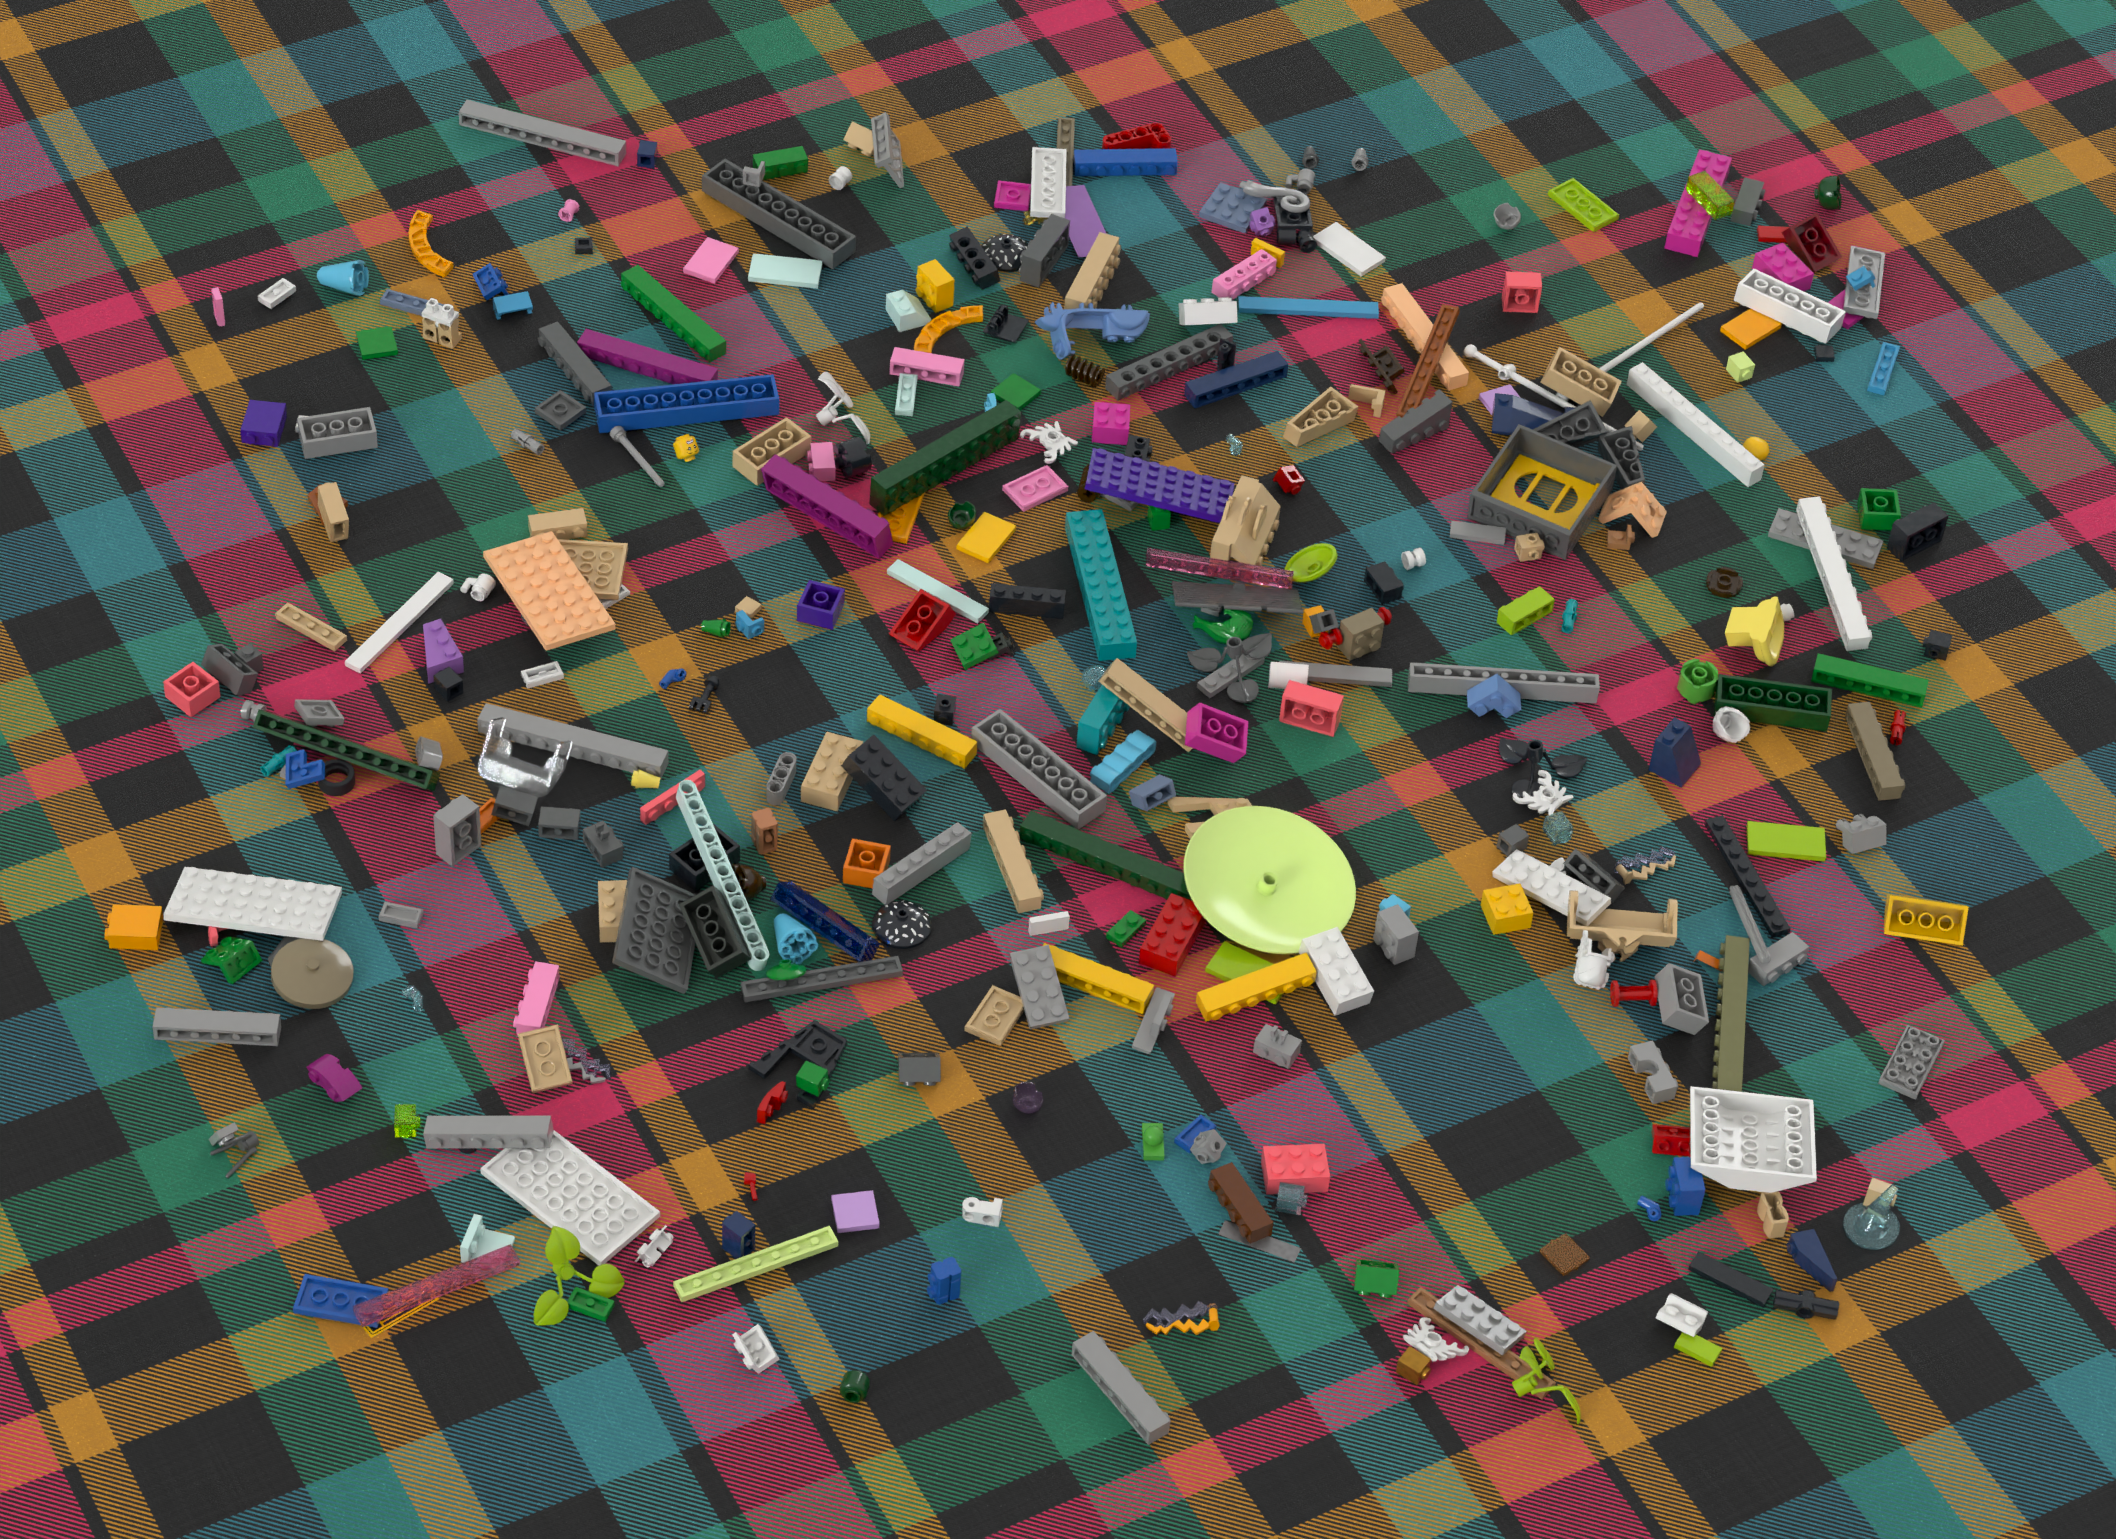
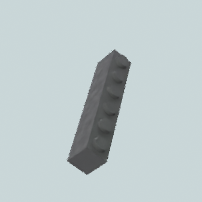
M558 321L539 328L538 342L540 346L546 349L549 357L556 361L557 366L565 372L568 379H571L575 388L581 391L585 400H588L594 406V392L611 391V384Z

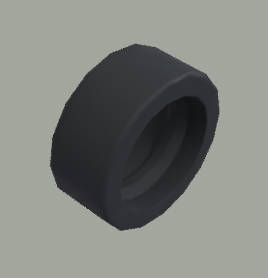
M340 759L324 762L325 778L333 773H342L348 777L344 781L337 783L329 782L325 779L318 781L320 790L330 796H342L349 793L355 785V774L352 765Z

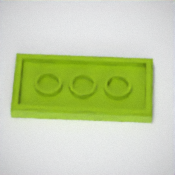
M1574 178L1548 191L1550 198L1592 232L1619 219L1618 213Z
M1747 821L1748 855L1825 861L1826 859L1825 828Z
M1224 941L1206 966L1205 972L1227 982L1271 966L1273 963ZM1278 994L1274 999H1266V1001L1276 1005L1283 994Z

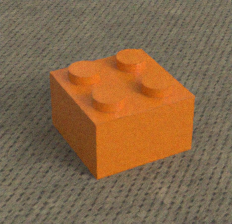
M852 839L843 867V883L873 889L874 878L888 869L891 846Z

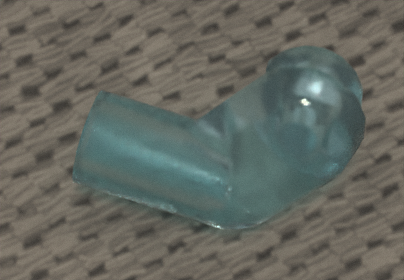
M1229 434L1226 437V441L1231 444V454L1237 456L1242 452L1243 443L1233 434Z
M408 985L403 989L402 994L407 999L410 997L413 999L412 1009L414 1012H421L423 1010V995L415 986Z

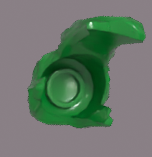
M1225 609L1224 614L1231 615L1232 617L1225 622H1209L1200 619L1197 615L1194 616L1195 622L1192 624L1194 629L1199 628L1216 642L1227 645V640L1230 637H1238L1241 641L1249 638L1254 625L1252 616L1243 610Z

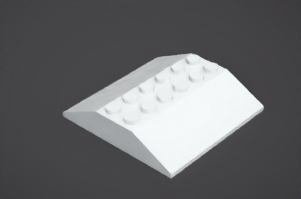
M1690 1086L1691 1168L1728 1188L1773 1193L1816 1182L1813 1100Z

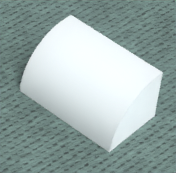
M1271 662L1268 688L1285 689L1289 680L1307 685L1309 665Z

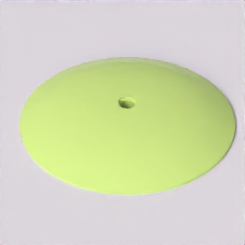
M1244 806L1223 811L1208 819L1196 830L1185 852L1184 879L1196 908L1219 932L1251 949L1273 954L1299 953L1302 939L1338 927L1341 932L1351 918L1356 900V887L1348 860L1337 844L1325 832L1308 820L1293 813L1264 806Z

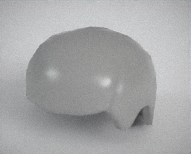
M1504 203L1494 210L1495 222L1500 228L1506 230L1514 229L1520 223L1521 214L1517 207Z

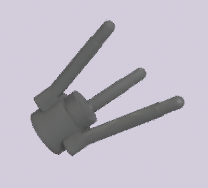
M249 1131L244 1135L225 1141L223 1143L224 1146L211 1151L210 1155H215L238 1145L241 1151H248L226 1174V1178H229L252 1154L257 1152L256 1146L259 1145V1139L253 1131Z

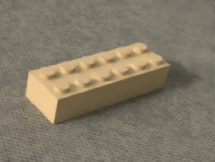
M1099 232L1065 297L1064 309H1077L1080 303H1084V308H1088L1089 303L1093 304V309L1097 308V302L1101 301L1103 290L1107 289L1109 279L1113 278L1114 269L1118 268L1120 258H1118L1121 250L1119 237Z

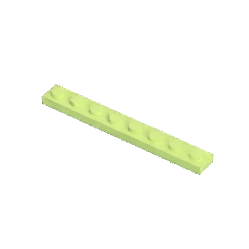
M827 1226L673 1281V1287L681 1302H685L838 1247V1240L831 1227Z

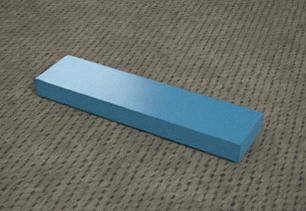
M1883 342L1867 391L1885 395L1900 346Z

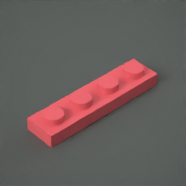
M701 770L684 779L694 782L698 792L705 787V773ZM679 783L640 808V821L647 825L678 805L676 793Z

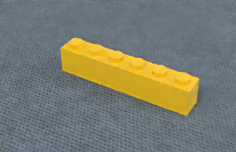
M880 694L867 708V722L952 762L954 765L965 769L977 755V741Z
M1049 945L1060 983L1144 1014L1154 993L1153 984L1059 949L1056 946Z
M1303 953L1197 992L1196 1004L1206 1022L1218 1020L1228 1013L1234 1014L1247 1006L1253 1007L1266 999L1272 1000L1278 994H1288L1296 988L1310 986L1315 982L1317 971L1308 954Z

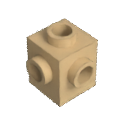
M1538 533L1516 536L1514 550L1520 562L1541 558L1545 546Z

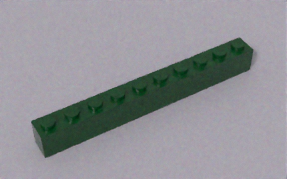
M258 709L252 727L426 790L435 791L441 773L267 710Z
M1032 810L1020 825L1019 837L1025 842L1032 843L1042 849L1049 850L1062 857L1112 876L1115 879L1163 897L1166 900L1171 893L1192 900L1186 887L1184 873Z

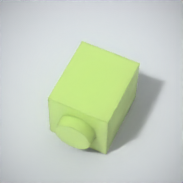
M1740 352L1728 357L1726 370L1738 383L1752 378L1755 364L1744 352Z

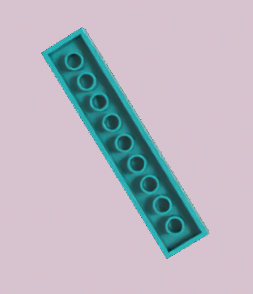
M1103 510L1066 512L1065 530L1098 660L1136 658L1137 640Z

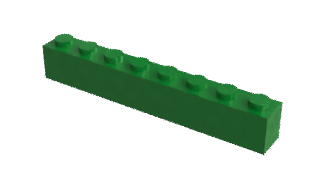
M636 265L621 273V287L623 290L630 293L635 300H638L645 309L653 313L657 319H660L679 338H682L702 358H705L710 363L726 354V340L643 268Z

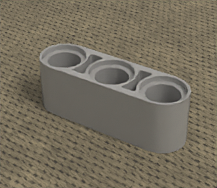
M420 736L415 748L418 766L438 771L443 758L440 743Z
M785 752L779 756L768 780L766 800L770 805L782 804L795 777L796 756L791 752Z

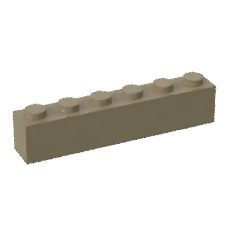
M1870 702L1848 704L1845 719L1878 800L1901 798L1902 791L1905 790V782L1900 777L1898 765H1895L1893 752L1889 750L1887 738L1882 733L1881 723L1877 721L1875 709L1872 708Z

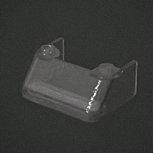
M506 718L491 719L478 764L480 776L537 797L548 795L565 770L573 741L568 740L558 743L554 757L549 758L545 768L512 757V743L508 739L501 737Z

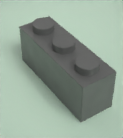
M1744 177L1733 208L1731 222L1751 227L1752 221H1756L1757 210H1760L1766 191L1763 189L1764 182Z
M223 644L207 646L201 663L207 672L215 676L221 684L227 686L233 694L239 696L250 694L258 673Z
M1576 848L1563 863L1589 887L1610 897L1612 903L1625 889L1623 885L1586 853Z

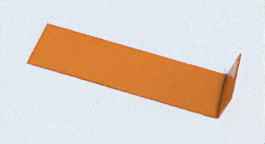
M1701 950L1697 953L1694 961L1698 959L1718 969L1719 959Z

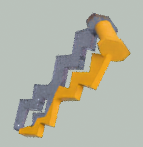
M1200 1301L1196 1303L1192 1310L1182 1304L1175 1314H1171L1165 1308L1162 1309L1160 1314L1151 1309L1143 1319V1323H1146V1328L1156 1335L1160 1331L1167 1335L1173 1327H1177L1184 1333L1191 1329L1195 1335H1198L1207 1329L1217 1331L1220 1326L1216 1303H1211L1207 1306ZM1206 1312L1209 1314L1210 1321L1208 1323L1204 1319L1198 1326L1192 1322L1198 1313L1202 1317H1204ZM1184 1315L1190 1318L1185 1324L1180 1321ZM1152 1317L1158 1320L1156 1326L1146 1322ZM1164 1319L1169 1321L1166 1326L1162 1324Z

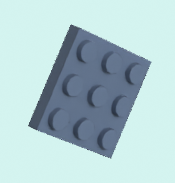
M1220 182L1199 211V217L1246 234L1250 228L1251 212L1264 208L1267 204V198L1250 196L1244 193L1242 189Z

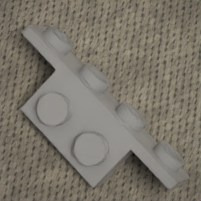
M1158 987L1155 989L1132 1044V1049L1151 1054L1160 1030L1164 1031L1168 1021L1165 1019L1166 1016L1171 1015L1174 1006L1172 1005L1174 993Z

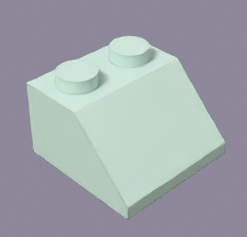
M904 290L886 294V311L899 332L924 326L931 321L923 305L915 296Z

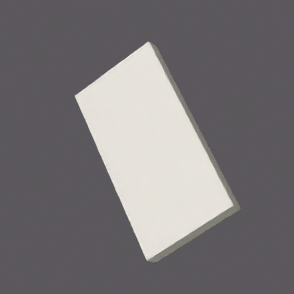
M1337 222L1313 236L1320 248L1361 277L1385 262V256Z

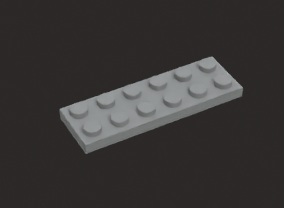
M1851 245L1847 275L1865 266L1867 271H1872L1876 279L1873 280L1875 283L1874 288L1868 283L1855 291L1846 278L1843 310L1846 313L1877 319L1885 259L1884 252Z
M1778 508L1768 537L1810 550L1798 515ZM1831 524L1832 531L1836 533L1837 545L1841 547L1842 558L1848 562L1873 569L1884 540Z

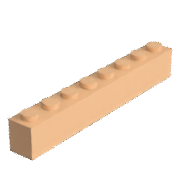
M1402 283L1384 288L1383 296L1381 297L1382 304L1386 306L1390 315L1398 322L1399 327L1404 330L1407 338L1415 345L1416 350L1422 354L1433 327L1432 322ZM1446 343L1434 373L1440 379L1441 384L1450 391L1466 386L1469 372Z

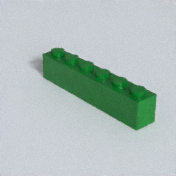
M1819 653L1811 682L1920 708L1923 706L1929 679Z

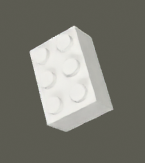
M1222 297L1218 298V301H1214L1211 298H1203L1201 302H1197V299H1184L1183 303H1179L1180 325L1238 323L1237 301H1232V298Z

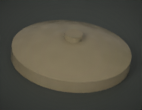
M302 938L286 944L275 955L271 967V980L276 992L290 1004L306 1009H320L336 1004L349 992L353 982V964L348 954L337 944L325 939L320 941Z

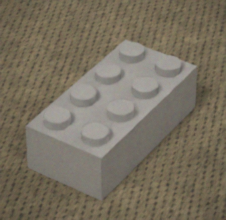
M370 407L297 418L298 433L305 459L378 448L377 431Z

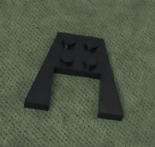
M814 1020L794 1033V1036L789 1040L779 1043V1046L771 1052L767 1051L761 1055V1058L756 1062H750L748 1068L765 1079L791 1052L804 1061L827 1069L828 1079H830L847 1046V1039ZM801 1090L797 1094V1100L814 1109L823 1091L818 1097Z

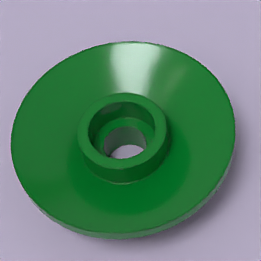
M781 960L778 965L766 971V976L773 980L794 979L804 975L806 967L797 963H791V960Z

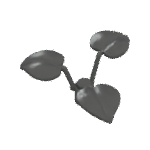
M1260 634L1243 641L1238 637H1230L1227 640V647H1224L1222 656L1215 648H1202L1196 651H1187L1188 660L1196 670L1212 672L1217 669V663L1223 662L1226 653L1231 659H1236L1239 682L1231 683L1227 688V694L1233 701L1249 703L1257 698L1259 688L1252 679L1242 681L1239 658L1242 653L1249 655L1252 659L1267 657L1272 650V634Z

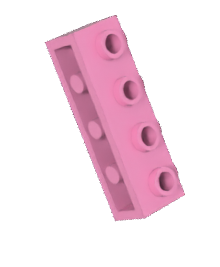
M1263 249L1259 250L1213 279L1212 293L1219 298L1229 297L1232 300L1236 299L1240 294L1261 283L1267 277L1272 276L1276 271L1277 259Z

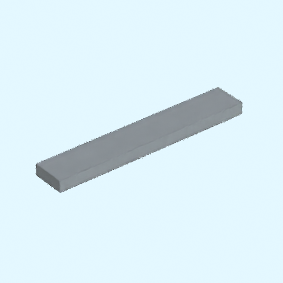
M1279 661L1280 663L1309 665L1307 681L1392 687V669Z

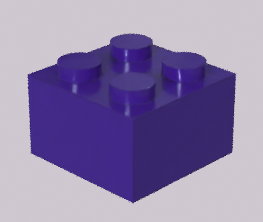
M809 580L797 604V621L833 630L844 606L845 589Z

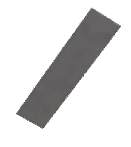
M1226 1220L1219 1232L1221 1236L1295 1262L1301 1250L1297 1246L1269 1236L1250 1244L1246 1237H1242L1238 1225Z

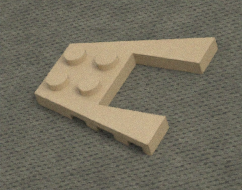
M1173 797L1167 802L1173 813L1210 809L1214 816L1229 809L1252 806L1249 800L1244 798ZM1204 822L1185 824V832L1190 839Z

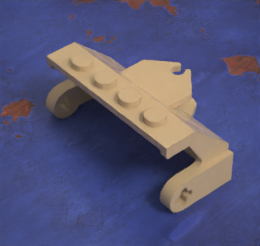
M1241 475L1233 495L1229 496V500L1226 502L1222 520L1213 537L1209 566L1216 573H1225L1229 566L1230 557H1233L1246 567L1245 578L1252 580L1257 568L1262 566V556L1268 552V543L1273 541V531L1278 529L1280 505L1263 484L1259 483V480Z
M1569 891L1567 937H1570V939L1581 940L1583 931L1586 930L1588 931L1589 939L1598 941V948L1602 952L1606 948H1611V952L1614 954L1619 953L1621 955L1620 962L1637 952L1639 945L1674 946L1677 939V899H1668L1667 913L1663 914L1605 909L1588 926H1585L1576 921L1578 891Z

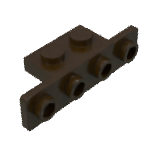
M1358 340L1361 344V347H1359L1364 357L1368 355L1367 361L1372 368L1376 366L1375 372L1380 379H1385L1383 383L1388 391L1392 389L1394 394L1398 393L1392 380L1404 373L1405 370L1389 347L1386 345L1372 354L1363 340Z

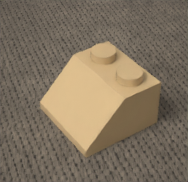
M852 122L843 140L848 142L847 146L855 150L860 148L862 149V154L871 157V155H874L872 130Z

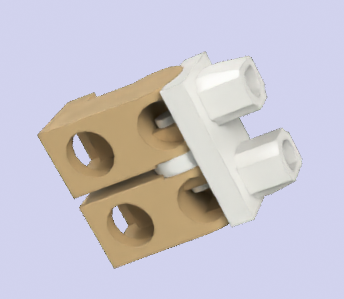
M430 298L426 303V308L422 311L423 338L435 343L439 341V344L453 349L462 339V334L458 331L459 312L454 311L453 306L450 304L441 306L438 305L436 299Z

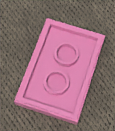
M707 237L685 265L683 273L715 284L739 253V248Z
M1046 465L1003 485L1002 490L1024 512L1067 492L1068 486Z

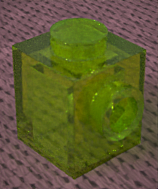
M416 1104L395 1105V1137H416V1129H419L421 1125L420 1116H417Z

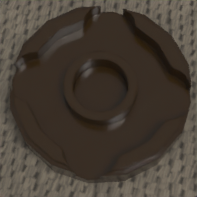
M1719 567L1717 570H1711L1708 573L1706 587L1712 594L1718 597L1731 598L1741 592L1743 579L1738 576V572L1735 570Z

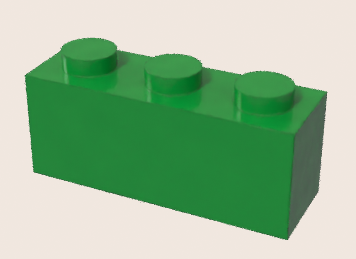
M803 146L753 154V168L758 169L761 161H765L763 180L808 172V158Z

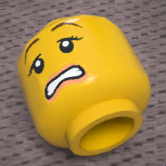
M685 434L675 438L676 441L673 443L677 458L684 459L685 462L696 459L695 455L699 453V448L695 437Z

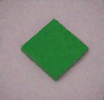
M391 326L356 331L362 360L398 355Z
M1013 373L991 390V393L995 394L998 401L1003 402L1007 400L1017 409L1022 410L1041 394V389Z

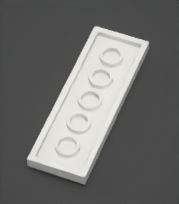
M1032 147L1030 217L1049 218L1051 214L1065 218L1066 149Z
M1517 849L1492 871L1495 879L1507 885L1520 883L1526 895L1568 916L1569 891H1578L1576 921L1585 926H1588L1611 904L1610 897Z

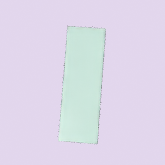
M900 373L895 415L913 416L918 375Z

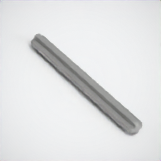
M1738 885L1731 886L1729 893L1761 964L1769 963L1771 956L1743 893Z

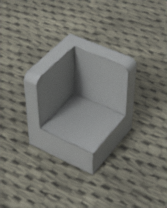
M761 161L758 169L744 167L743 184L760 187L765 175V161Z

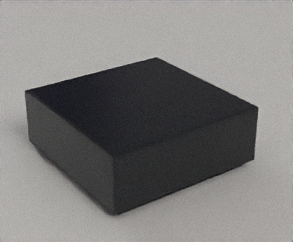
M575 238V254H593V239Z
M1815 345L1816 362H1834L1835 356L1832 345Z

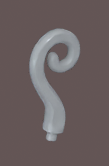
M1250 180L1240 182L1239 187L1243 188V192L1253 197L1285 196L1281 199L1280 203L1281 207L1289 212L1300 213L1308 210L1310 207L1309 197L1300 191L1290 188L1264 186ZM1297 200L1301 202L1298 205H1293L1296 204Z

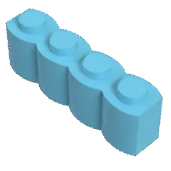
M1139 730L1130 733L1122 744H1118L1115 747L1114 752L1106 755L1102 763L1092 768L1090 782L1110 794L1155 752L1156 740Z

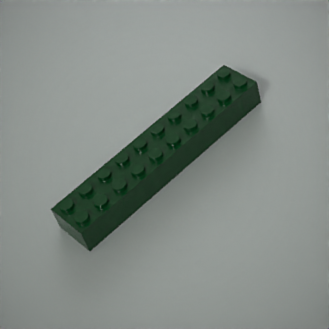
M1005 400L871 477L869 504L885 516L902 505L909 503L914 498L921 496L926 491L935 488L938 484L949 480L957 473H961L964 469L976 464L983 458L990 456L995 451L1002 449L1007 444L1016 441L1019 438L1021 411Z

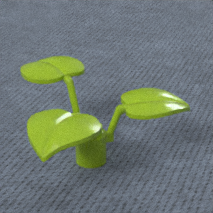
M558 1226L552 1227L551 1234L546 1243L545 1255L553 1263V1272L557 1275L556 1280L558 1282L559 1294L554 1290H548L539 1297L533 1315L534 1324L538 1326L560 1323L567 1316L569 1305L562 1298L563 1288L561 1280H569L573 1275H576L591 1282L589 1292L605 1298L616 1295L622 1289L625 1281L619 1270L611 1264L597 1266L592 1273V1278L574 1270V1267L569 1263V1259H574L579 1255L580 1242L570 1231Z
M1537 1337L1534 1338V1344L1543 1360L1538 1365L1531 1349L1528 1346L1522 1349L1519 1358L1528 1363L1533 1370L1512 1382L1519 1397H1522L1529 1392L1534 1395L1539 1392L1560 1390L1577 1415V1424H1579L1581 1421L1580 1407L1567 1387L1564 1388L1563 1385L1535 1389L1538 1383L1534 1374L1543 1379L1541 1369L1548 1365L1552 1371L1555 1367L1550 1354Z

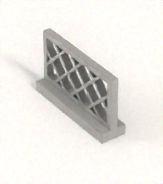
M885 112L871 119L875 165L878 168L884 166L898 187L902 188L904 187L901 145L899 139L890 128V118Z

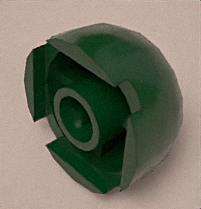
M1833 175L1823 178L1818 184V189L1814 190L1815 199H1818L1820 205L1826 209L1835 210L1841 208L1842 197L1840 194L1841 184L1839 176Z

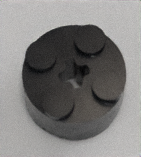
M854 437L833 445L836 454L834 459L837 469H841L846 479L871 469V456L866 454L865 449H867V445L861 437Z

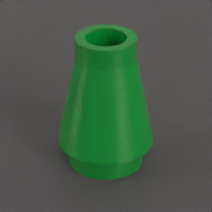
M726 619L703 620L701 630L723 638L724 636H729L731 624Z

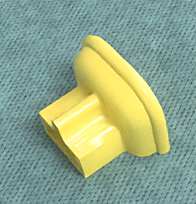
M1778 597L1764 600L1757 607H1732L1725 630L1728 646H1753L1756 657L1770 667L1777 663L1784 640V619Z

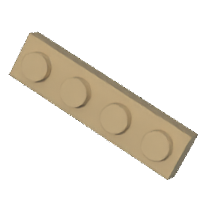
M288 602L275 613L277 620L333 651H336L347 641V635Z

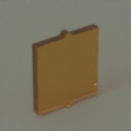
M1566 1233L1555 1240L1551 1239L1549 1244L1539 1250L1563 1276L1574 1269L1577 1270L1580 1265L1590 1259Z

